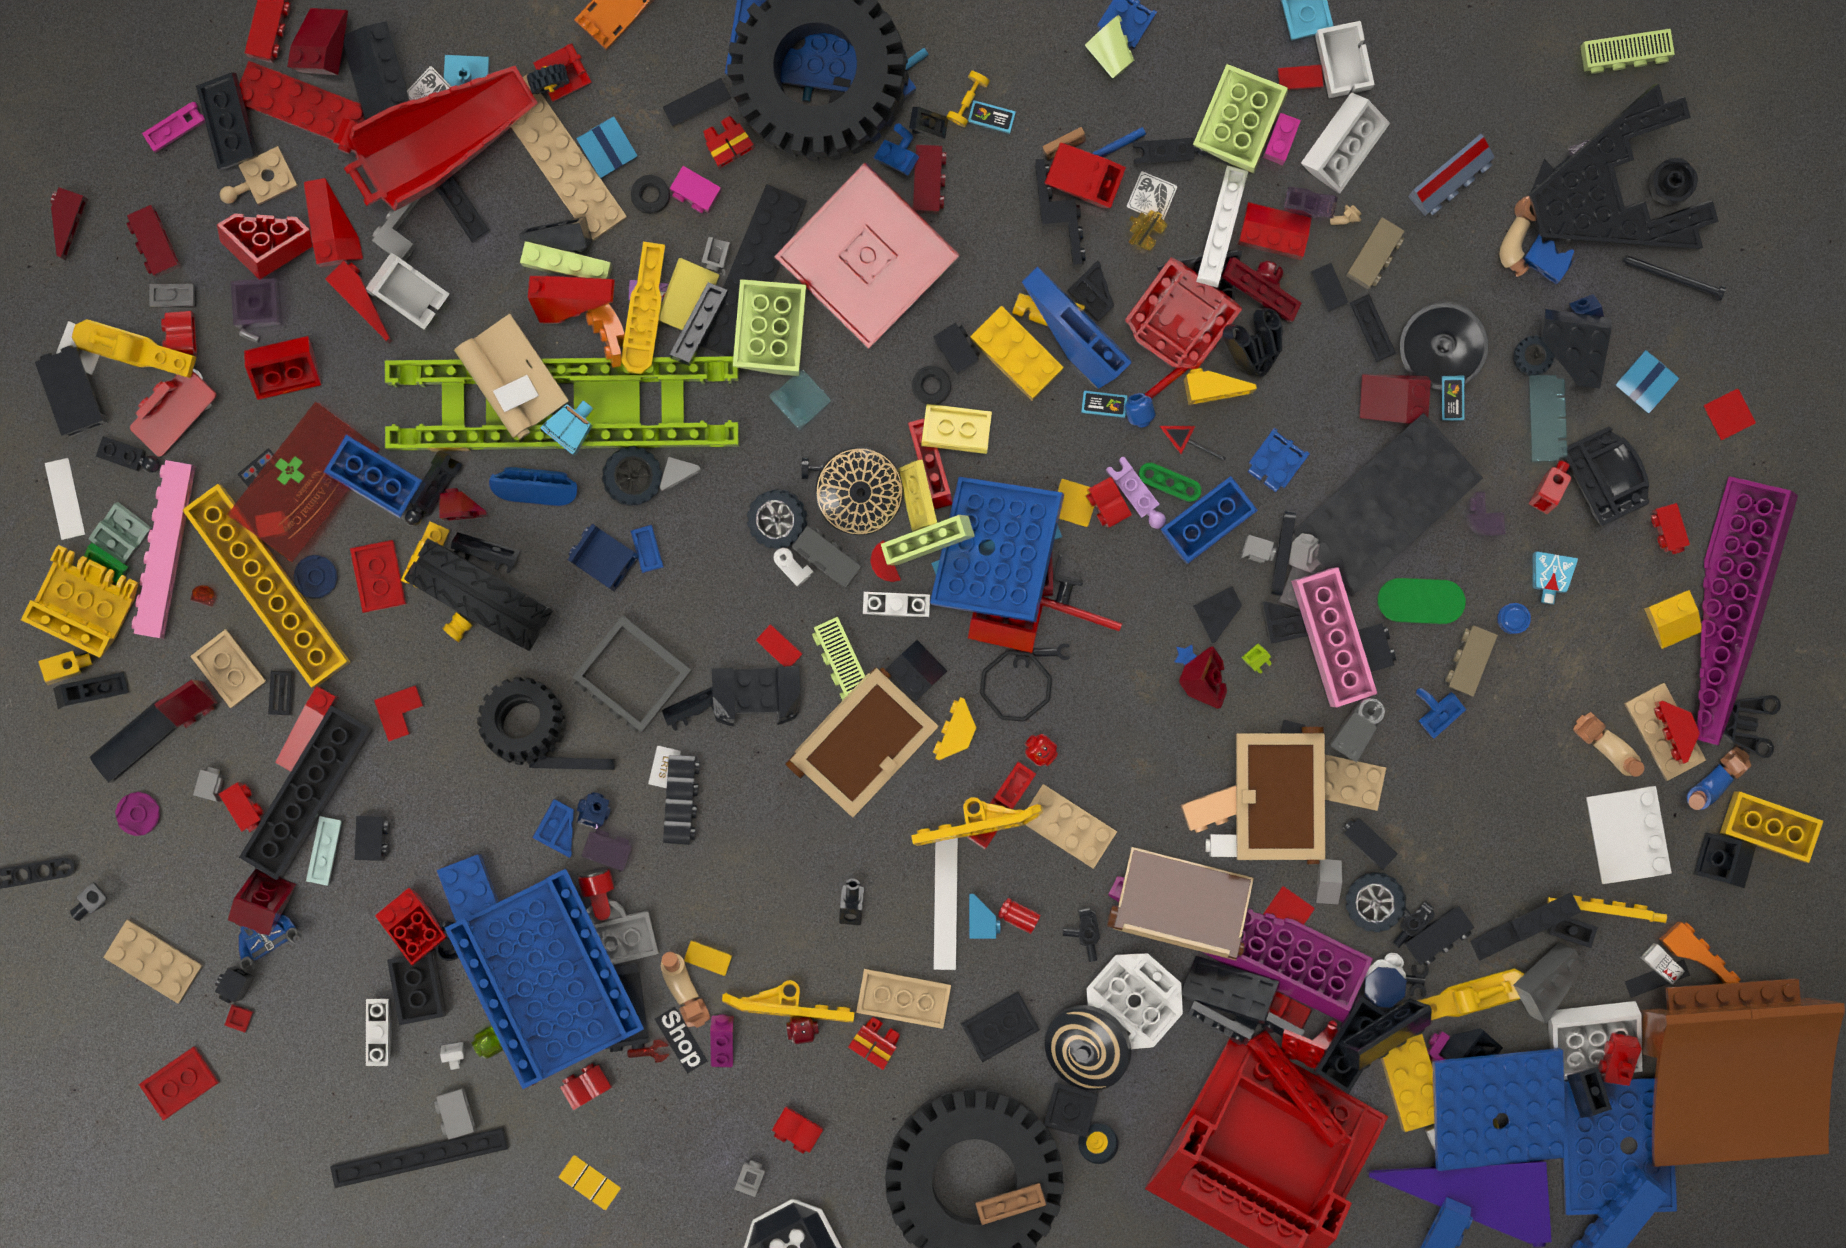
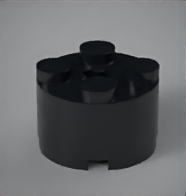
M1670 158L1653 170L1649 179V189L1653 199L1664 205H1678L1689 198L1696 190L1698 176L1688 161L1681 158ZM1671 178H1673L1674 182H1677L1675 186L1669 181Z

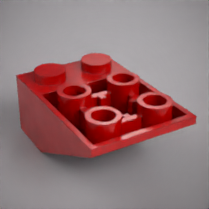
M1060 142L1044 184L1100 208H1111L1126 167Z
M411 888L405 890L375 915L412 966L447 938L428 906L419 894Z

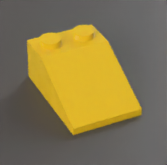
M1203 368L1190 370V373L1184 378L1188 405L1253 394L1257 389L1256 384L1211 371L1203 372Z

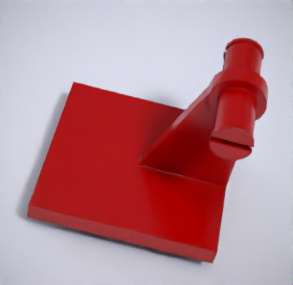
M573 43L533 62L536 70H540L543 66L548 67L555 64H564L570 82L564 87L554 90V92H548L552 102L592 83L581 62L582 57L580 54H577Z
M1335 1021L1328 1022L1329 1024L1325 1030L1313 1040L1285 1029L1281 1050L1288 1059H1296L1305 1063L1310 1068H1316L1338 1032L1336 1028L1337 1023Z

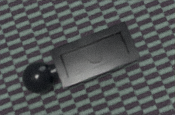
M105 436L102 437L95 456L135 471H139L140 465L148 473H154L160 467V462L155 456L144 457L145 450Z

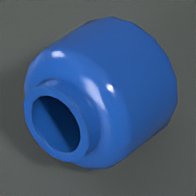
M1143 393L1130 396L1125 403L1127 418L1132 425H1137L1141 428L1146 427L1156 416L1152 399Z

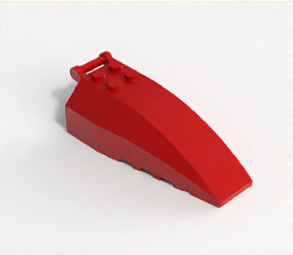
M512 66L488 74L485 77H479L458 86L455 85L449 89L389 107L352 127L349 137L358 160L344 167V170L354 180L364 197L363 201L366 206H370L382 198L394 211H397L435 190L518 122L538 102L516 66ZM363 167L377 192L373 194L370 192L357 169Z

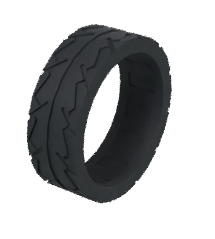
M427 538L417 555L419 556L418 560L413 562L404 579L462 615L530 651L540 635L538 632L541 627L544 628L553 610Z

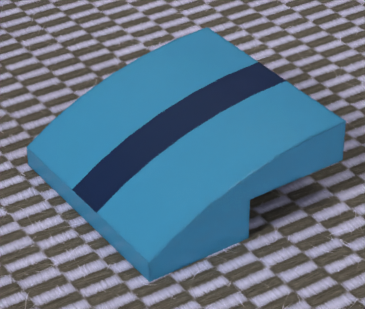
M614 116L576 138L600 178L637 157L636 152Z
M1645 350L1620 378L1616 386L1646 412L1650 413L1679 380V377L1650 352Z

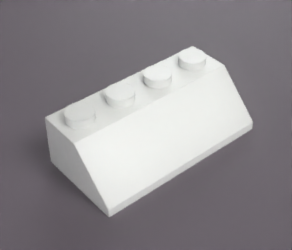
M1351 92L1301 164L1313 176L1340 194L1390 122L1368 99Z

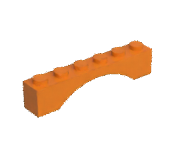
M1677 922L1659 939L1674 956L1697 961L1711 970L1722 983H1737L1741 981L1733 971L1730 973L1724 967L1726 963L1717 954L1715 956L1709 951L1711 947L1702 938L1700 940L1694 935L1695 930L1687 922L1685 924Z

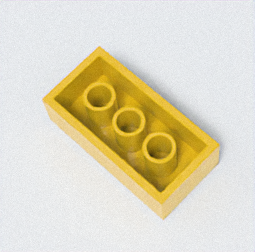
M1002 306L970 336V340L1031 401L1063 371L1064 367Z
M1734 791L1720 833L1789 858L1809 863L1823 821L1743 792Z
M1419 1034L1407 1039L1404 1045L1393 1048L1387 1056L1381 1058L1401 1129L1404 1132L1434 1124L1433 1068L1423 1035Z

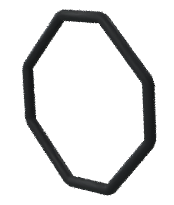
M1007 650L983 669L980 694L1000 719L1023 722L1050 701L1052 677L1033 653ZM1008 654L1029 656L1048 678L1046 699L1024 717L1002 715L984 693L986 673Z

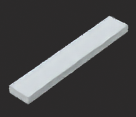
M1227 165L1196 282L1214 287L1219 285L1248 175L1246 170Z
M958 838L935 843L934 969L956 970Z

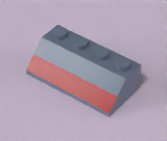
M1482 134L1478 135L1410 193L1408 197L1424 216L1428 213L1434 215L1442 208L1440 203L1446 198L1448 201H1451L1459 194L1458 188L1462 185L1465 187L1469 186L1476 180L1474 177L1476 173L1481 171L1483 174L1492 166L1491 161L1495 157Z

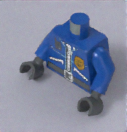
M281 915L276 927L269 936L259 934L255 930L242 926L239 934V954L241 958L239 966L244 973H247L246 967L248 965L254 970L256 965L252 959L254 961L259 960L288 940L295 944L294 936L297 934L299 937H302V933L296 929L290 918L285 915Z

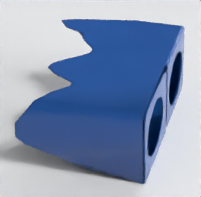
M1539 234L1524 260L1526 264L1558 284L1572 265L1571 259L1574 249L1559 254L1554 241L1548 240L1542 243V238Z

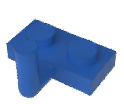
M898 123L894 126V130L903 137L900 144L896 145L884 140L874 159L905 175H909L919 156L907 150L913 135Z
M1419 688L1416 691V695L1427 702L1431 708L1419 720V723L1433 739L1466 710L1452 692L1438 703L1424 689Z

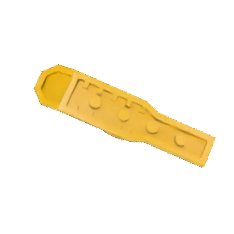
M643 241L638 280L630 297L621 363L629 373L642 374L652 365L662 299L659 283L665 249L663 244Z
M88 319L74 326L71 337L77 348L141 368L155 367L191 378L196 361L195 356L159 346L148 337Z
M971 797L965 801L963 807L966 824L952 827L951 824L938 826L939 830L930 831L929 828L917 830V834L911 835L914 845L920 846L1024 826L1038 818L1043 813V807L1036 804L1024 811L1021 809L1013 810ZM979 803V812L971 814V805Z
M1515 968L1447 987L1438 995L1417 1001L1430 1005L1432 1009L1431 1020L1445 1016L1460 1017L1520 1000L1513 985L1524 973Z
M791 980L784 982L776 988L759 992V994L738 999L727 993L722 996V1002L747 1013L787 1017L804 1016L811 1017L812 1019L850 1023L854 1021V1012H850V1008L837 1007L836 1011L828 1010L826 1005H815V1008L798 1007L800 989L798 984ZM786 986H794L796 994L792 997H787L783 992Z

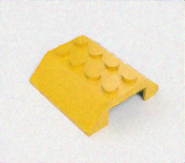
M58 545L50 561H53V564L35 601L30 600L21 620L102 658L116 639L135 600L139 583L132 579H128L126 582L127 577L121 575L117 581V586L112 584L114 578L113 570L109 569L107 572V567L92 560L87 562V558L84 556L79 559L77 567L73 566L75 552L70 550L67 553V548Z

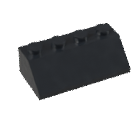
M387 21L366 25L345 34L343 47L364 119L367 120L389 107L410 101Z
M1359 996L1314 1069V1072L1337 1090L1349 1094L1363 1070L1349 1067L1339 1043L1386 1013L1364 997Z
M1409 998L1340 1042L1339 1046L1349 1067L1357 1070L1367 1069L1373 1061L1387 1056L1393 1048L1400 1047L1407 1042V1039L1423 1033L1425 1028L1431 1025L1432 1009L1430 1005Z

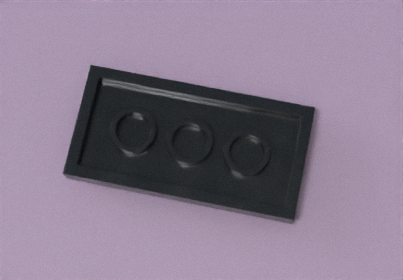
M231 72L197 85L196 89L217 169L224 170L257 158L258 154L237 74Z

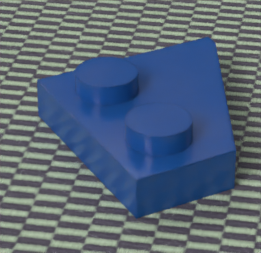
M553 799L532 838L570 858L572 855L573 809Z

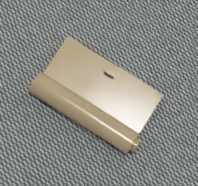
M511 314L502 318L474 339L471 338L463 342L454 350L513 438L518 437L519 440L530 433V428L569 402ZM527 375L539 396L504 412L493 391Z

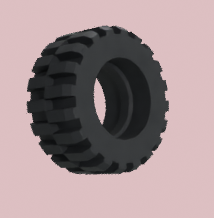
M514 677L513 682L506 679L502 681V686L498 687L495 685L491 688L493 692L490 696L488 694L485 695L483 698L485 704L484 706L480 705L478 710L481 714V717H477V724L481 727L478 731L484 739L486 746L508 763L513 761L516 765H523L524 761H526L530 765L534 764L537 758L541 761L547 758L545 754L548 751L553 753L557 749L554 745L556 742L561 743L563 736L560 732L565 731L566 724L563 720L566 717L558 698L540 681L536 682L533 678L527 677L523 680L521 677ZM525 703L537 706L540 711V719L536 729L524 738L511 739L507 737L504 733L503 725L510 710Z

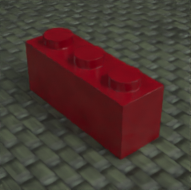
M916 145V155L919 156V159L915 163L913 210L918 214L939 215V209H944V196L940 195V187H945V174H941V166L946 165L947 152H942V146Z
M149 205L127 215L129 222L126 223L132 235H136L138 242H135L139 253H144L147 260L144 262V265L149 274L159 278L181 268L155 207Z

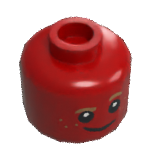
M1045 734L1032 735L1025 742L1027 746L1025 755L1037 766L1050 765L1058 755L1056 752L1057 745Z

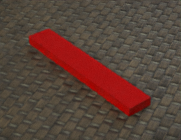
M1267 1031L1261 1032L1248 1042L1330 1148L1348 1136L1347 1132Z

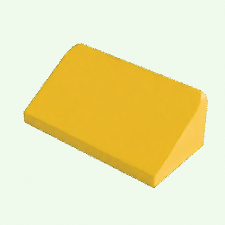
M691 940L684 961L725 976L733 955Z

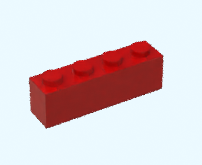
M257 0L244 52L248 57L274 63L275 58H278L280 54L279 39L280 36H284L286 24H283L285 15L288 16L291 9L289 0Z

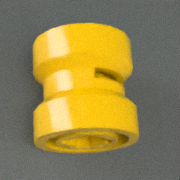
M455 612L452 616V621L446 623L442 629L457 642H460L465 631H469L473 625L458 612Z

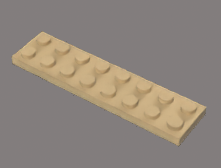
M525 75V76L522 77V78L524 79V81L526 82L527 86H528L529 89H530V86H529V83H528V80H527V75ZM541 93L533 94L538 104L511 128L573 217L580 218L586 216L591 237L594 241L625 220L627 216Z

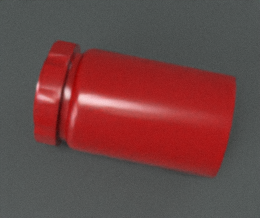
M1007 898L998 912V917L1004 918L1006 922L1031 934L1041 915Z

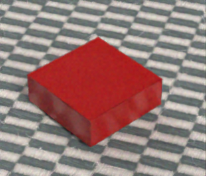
M232 1004L224 1025L246 1033L254 1011Z

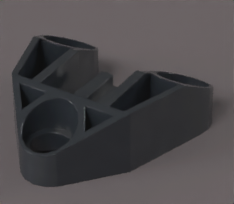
M1260 307L1253 316L1256 330L1255 336H1250L1243 326L1228 324L1223 330V339L1239 367L1252 376L1263 377L1269 372L1282 351L1283 326L1276 311ZM1234 329H1235V331H1236V336H1235V338H1234V336H1233V330H1234Z
M1775 695L1736 700L1723 737L1730 744L1758 758L1771 757L1774 752V745L1771 740L1757 737V735L1736 732V728L1756 731L1758 718L1740 716L1738 714L1739 712L1774 715L1781 708L1780 699ZM1767 699H1772L1776 704L1775 709L1771 712L1765 709V701ZM1761 742L1769 746V751L1765 755H1761L1758 752V745Z

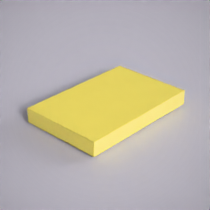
M679 258L660 306L658 321L683 330L708 282L716 285L719 274Z
M927 404L921 446L987 454L992 412Z
M923 460L914 461L898 468L912 531L914 532L936 524V515Z

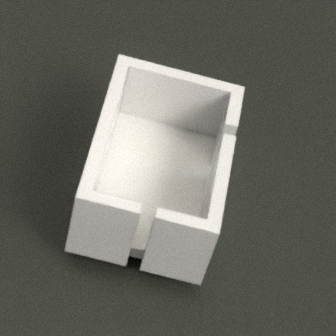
M1361 21L1317 30L1315 38L1328 97L1334 98L1348 95L1350 90H1352V93L1371 90L1375 84L1366 44L1362 45L1365 39Z
M393 253L388 256L366 287L368 291L424 330L435 315L433 311L427 308L429 304L439 310L449 296L448 292Z

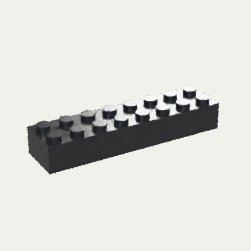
M331 705L239 858L275 880H281L372 728L338 707Z

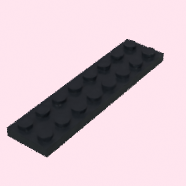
M766 184L723 288L728 290V295L701 347L726 357L734 356L740 280L774 282L781 265L774 256L792 239L807 200Z

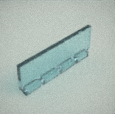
M1556 375L1529 376L1532 462L1559 461V457H1567V441H1558V438L1567 437L1566 419H1558V417L1566 416L1565 398H1557V396L1565 395V379H1556Z

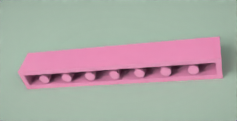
M166 460L165 465L161 466L160 478H162L161 487L158 486L156 491L158 504L157 508H154L152 512L154 526L153 530L150 529L148 542L150 547L144 556L146 569L145 573H142L140 577L142 591L141 595L138 594L136 607H138V612L132 621L134 634L164 639L187 517L182 509L189 505L196 468L193 465Z

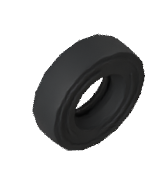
M644 175L637 179L632 186V203L642 213H658L669 202V187L659 176ZM648 186L657 188L659 192L657 200L651 203L644 201L642 198V191Z
M938 366L923 367L916 372L913 378V393L924 404H939L950 393V377L945 370ZM929 377H935L940 382V389L934 394L927 393L923 388L924 381Z

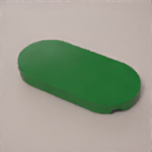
M1395 578L1386 582L1377 595L1379 610L1387 619L1393 622L1448 624L1454 622L1462 615L1466 604L1462 589L1456 583L1448 580Z

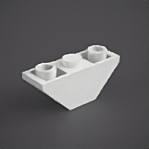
M864 592L863 614L929 617L930 595Z
M366 999V1066H389L392 1044V1017L389 999Z

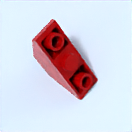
M1663 700L1655 702L1656 708H1654V713L1658 720H1662L1664 725L1662 732L1665 739L1671 742L1673 748L1670 751L1673 759L1678 761L1679 764L1687 763L1700 734L1692 713Z

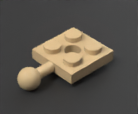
M277 146L258 155L257 158L239 164L238 166L246 182L234 188L231 186L223 187L220 191V198L224 203L230 204L237 199V195L251 190L259 206L298 186ZM267 170L274 172V178L271 181H264L262 179V174Z

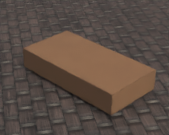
M1080 127L1042 146L1044 156L1047 160L1054 158L1060 142L1072 147L1086 141L1085 132Z

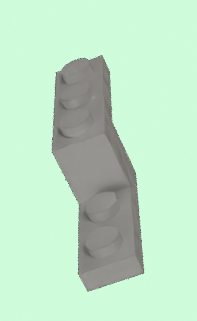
M419 199L397 211L391 209L386 216L387 221L385 224L379 226L372 235L374 237L372 241L388 254L393 253L403 261L407 260L416 246L396 230ZM367 290V292H368L370 295H372L374 298H376V299L378 298V297L375 296L373 293H371L370 291Z

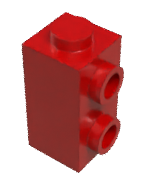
M1674 503L1652 510L1651 521L1654 528L1657 527L1659 536H1657L1660 548H1664V552L1671 551L1672 555L1685 551L1684 547L1690 545L1678 504Z
M237 782L219 793V796L241 832L248 830L251 833L258 827L264 812L258 803L254 804L250 798L252 792L246 784L242 785L241 782Z

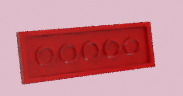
M248 61L239 83L245 107L334 141L343 118L357 123L365 121L360 103Z

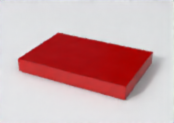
M394 540L350 548L362 613L407 605Z
M194 1046L138 1085L164 1121L213 1088L219 1081Z

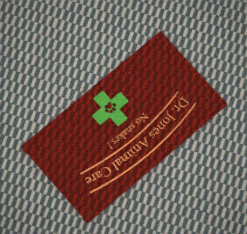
M315 401L227 515L287 558L288 561L293 562L350 489L323 473L344 437L348 435L376 453L380 448Z

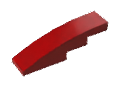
M1017 762L990 804L1013 809L1036 773L1020 762ZM997 831L967 836V838L983 849H986Z
M1279 992L1276 993L1270 1009V1013L1302 1030L1313 1011Z

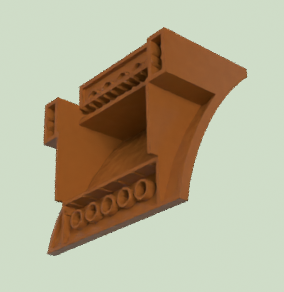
M1794 978L1666 987L1667 1010L1661 1008L1639 1010L1642 1022V1054L1657 1058L1652 1119V1166L1829 1154L1831 1085L1836 1047L1845 1013L1844 1003L1816 998L1800 999L1799 979Z

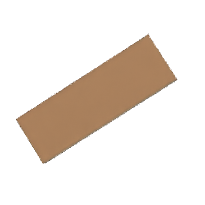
M1040 1183L976 1202L975 1204L981 1223L984 1225L1045 1206L1046 1202Z

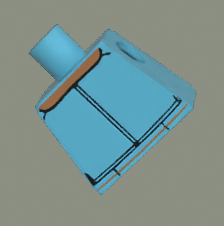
M582 401L576 410L572 409L569 405H565L540 428L575 456L593 426L585 419L593 408L585 401Z

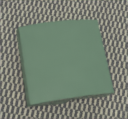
M116 502L104 520L98 523L88 539L123 564H126L145 540L152 527L119 502Z

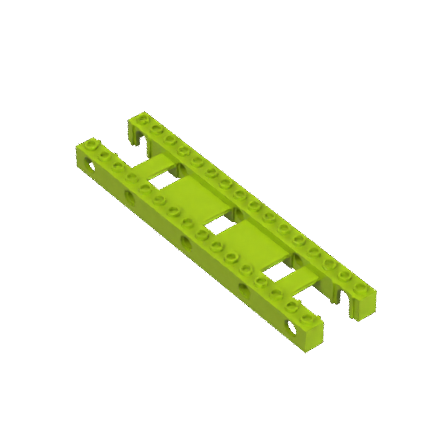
M734 356L695 357L690 366L673 360L670 357H653L651 367L642 374L627 372L622 363L621 366L612 368L610 359L606 360V358L541 359L557 383H574V410L582 401H585L593 408L585 418L593 426L580 449L626 448L630 446L638 448L739 447L738 422L728 420L724 425H709L704 421H700V423H684V382H701V384H705V382L728 381L729 384H732V381H739V368L733 367ZM461 360L385 361V383L388 385H393L394 387H399V385H421L422 387H426V385H442V426H425L424 424H419L416 428H400L396 424L385 426V448L389 451L429 450L427 448H468L469 450L565 449L540 428L552 417V414L530 428V433L519 440L518 437L513 438L487 399L486 425L478 428L466 427L464 422V384H476ZM640 382H661L662 423H659V425L645 426L640 423Z

